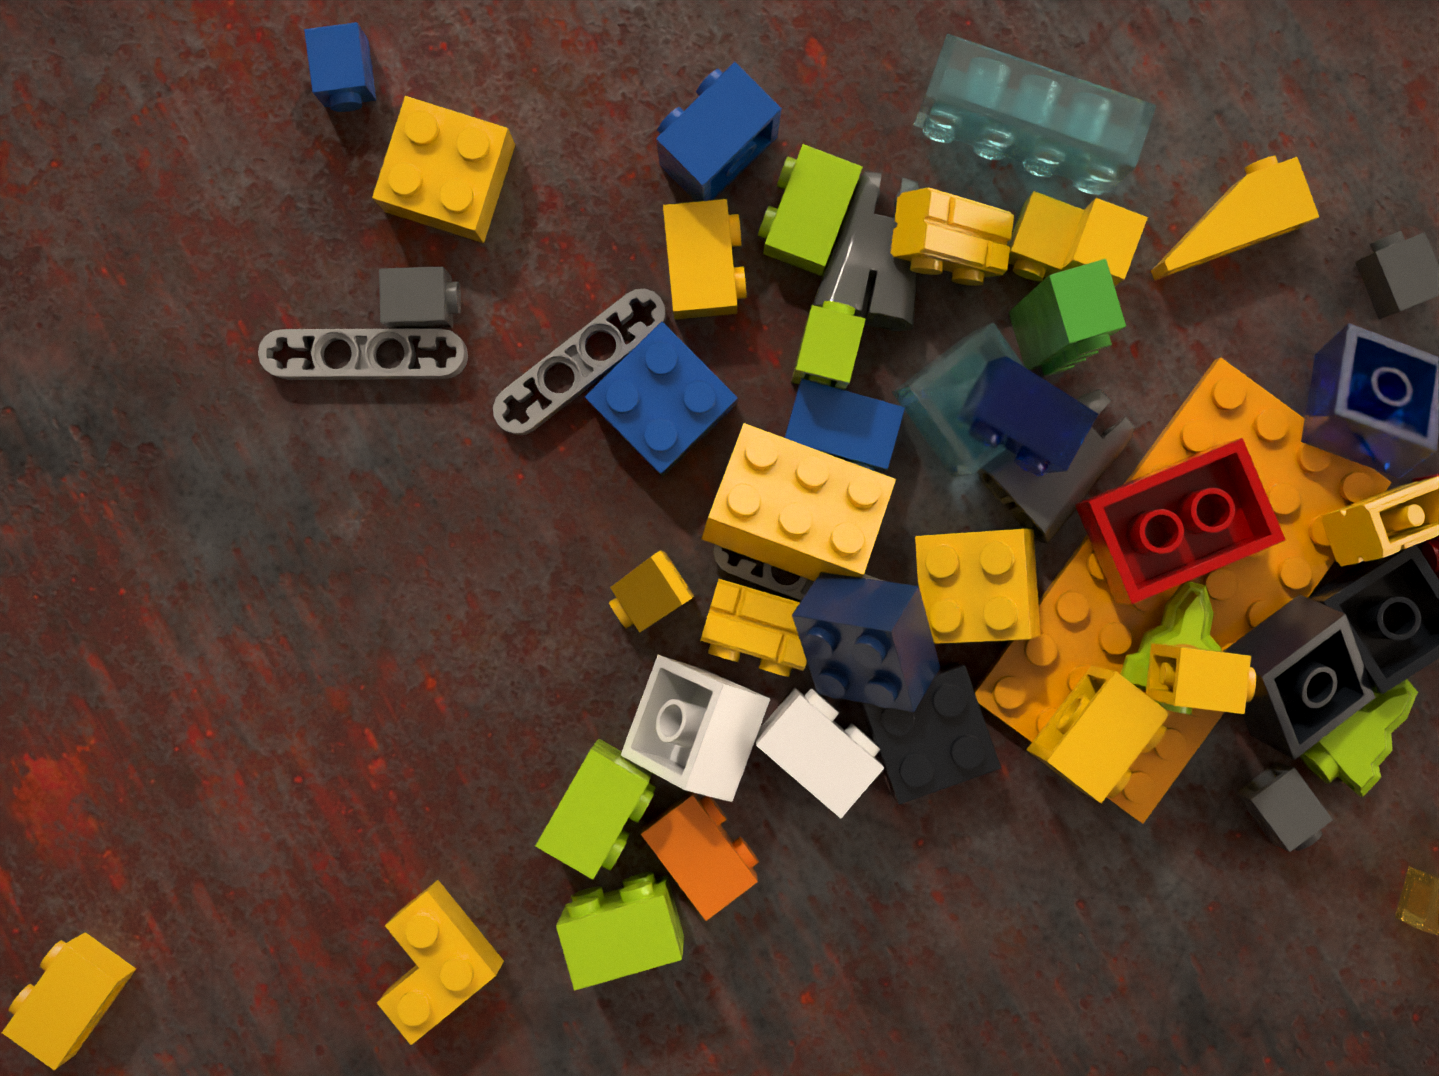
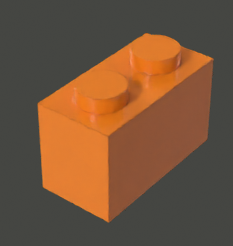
M689 791L644 825L641 835L705 921H707L758 882L757 872L753 867L759 863V860L741 836L733 841L721 826L727 818L712 797L704 796L701 799L697 793Z

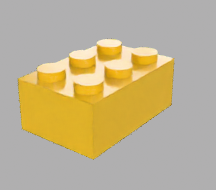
M744 423L709 513L701 539L815 581L821 572L862 578L896 479Z

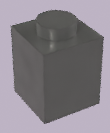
M1402 231L1386 236L1370 244L1373 251L1372 254L1355 262L1379 320L1439 296V265L1425 232L1406 240Z
M444 267L379 269L380 322L389 329L453 328V314L461 312V290L459 282H452V276Z
M1279 762L1271 765L1235 792L1270 842L1288 852L1294 849L1297 851L1303 850L1313 845L1322 836L1323 832L1321 829L1333 821L1294 767Z

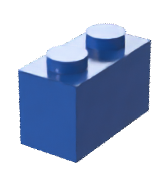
M801 378L784 438L872 471L883 473L888 470L905 407Z

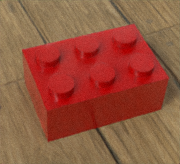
M1243 438L1221 443L1075 504L1115 602L1119 604L1137 603L1286 541Z

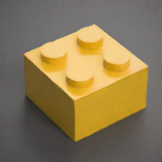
M405 96L372 199L386 213L484 243L516 144L509 129Z
M1034 529L915 536L918 586L934 644L1027 640L1041 636Z
M1091 665L1027 748V751L1077 790L1102 803L1107 796L1113 798L1123 790L1132 775L1128 768L1141 751L1146 754L1160 742L1166 732V727L1162 724L1171 713L1117 671Z

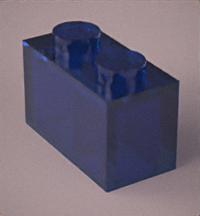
M1004 356L987 363L959 412L957 419L970 426L968 434L975 440L992 448H997L1000 444L1016 454L1014 462L1019 467L1034 475L1043 476L1045 473L1066 472L1098 413L1014 360Z

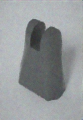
M865 171L855 186L838 238L823 272L813 305L822 307L824 301L843 303L855 308L854 316L866 318L864 325L891 331H910L914 327L916 272L910 270L911 261L893 257L890 251L893 229L897 227V223L894 221L897 197L903 192L920 189L919 183L902 177L893 206H895L893 217L874 214L875 206L880 196L879 186L882 173Z
M1101 389L1085 393L1076 398L1038 427L1008 444L977 466L976 471L982 483L1003 505L1012 501L1016 503L1009 510L1010 513L1024 529H1034V538L1041 543H1049L1076 510L1075 504L1084 499L1110 465L1121 455L1136 429L1126 416L1105 429L1101 436L1091 427L1089 422L1096 419L1101 411L1112 401Z

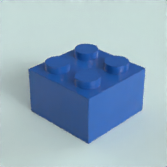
M736 62L725 72H722L720 69L711 72L696 90L699 97L685 111L681 107L675 108L665 117L657 129L660 133L656 138L660 166L695 202L714 200L778 137L782 108Z
M662 321L585 396L587 401L662 477L700 442L737 405L738 397Z

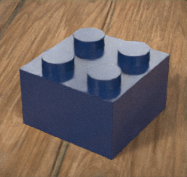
M821 572L792 614L818 694L835 699L841 698L873 704L882 708L915 712L940 669L919 586Z

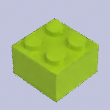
M598 739L590 749L535 847L591 879H594L601 866L611 871L630 834L623 830L628 818L637 823L639 822L656 789L655 786L649 783L652 772L622 757V751L601 739Z
M645 872L623 880L624 888L603 893L602 887L597 886L571 895L572 902L565 905L556 928L574 991L682 960L684 933L667 875L655 879L653 872Z

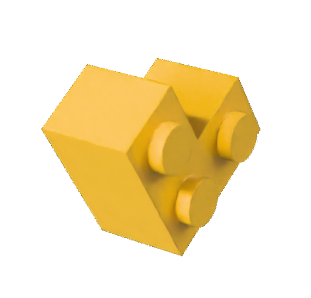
M1033 191L1023 204L1011 240L1009 241L1010 253L1008 263L1014 265L1013 272L1017 275L1034 281H1043L1044 277L1106 259L1115 287L1126 277L1148 217L1095 198L1083 210Z
M439 880L435 881L397 912L385 925L416 966L392 984L377 1004L409 1044L412 1045L492 980L501 968L504 960Z

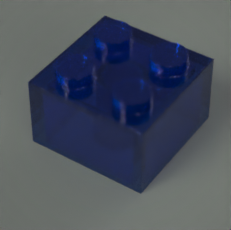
M1348 323L1315 354L1301 442L1400 478L1436 452L1439 434V357Z

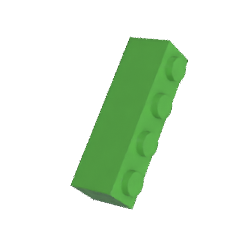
M1106 259L1047 276L1008 312L1026 372L1042 368L1044 376L1074 368L1075 364L1084 362L1087 357L1098 354V350L1112 345L1110 336L1126 327Z

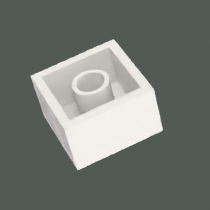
M657 655L621 756L683 790L732 802L770 698L705 669Z
M794 688L759 728L755 739L756 746L841 819L884 769L883 765L875 757L881 749L853 723L844 730L833 721L839 713L812 688L805 695Z

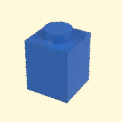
M358 22L304 29L312 93L322 105L330 107L333 111L348 112L360 109L362 102L376 101L369 40Z

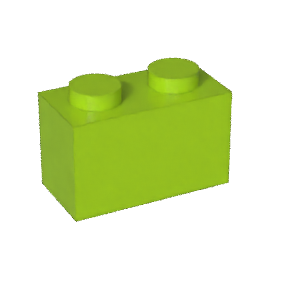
M804 144L801 147L797 160L788 156L777 183V187L785 190L778 209L768 206L759 229L758 236L766 239L763 254L822 276L863 166Z
M824 301L822 307L812 305L805 324L791 382L799 384L802 378L845 390L851 380L866 318L854 316V307L839 302Z

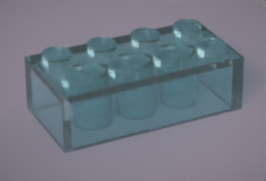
M947 33L931 71L913 125L922 128V133L932 140L952 143L954 139L972 145L973 152L981 157L991 160H1002L1004 156L1023 163L1022 168L1031 174L1040 177H1052L1053 174L1073 180L1072 185L1080 191L1099 195L1103 191L1110 193L1135 169L1157 105Z

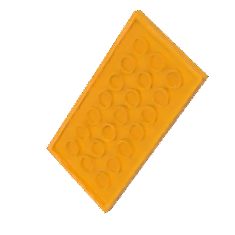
M1220 357L1214 360L1125 483L1221 443L1243 438L1286 541L1189 580V582L1206 585L1214 613L1210 636L1221 647V652H1223L1300 594L1308 598L1335 561L1322 523L1323 515L1385 492L1392 482ZM1086 535L1038 601L1041 636L1027 640H1009L974 688L978 703L1032 743L1091 665L1121 673L1126 655L1138 652L1144 633L1161 625L1165 604L1180 585L1134 604L1116 603L1089 537ZM1193 708L1192 714L1188 715L1167 710L1171 714L1162 724L1166 727V732L1160 742L1146 754L1141 751L1128 768L1132 775L1126 786L1115 797L1110 798L1107 796L1106 798L1134 819L1144 824L1224 712Z

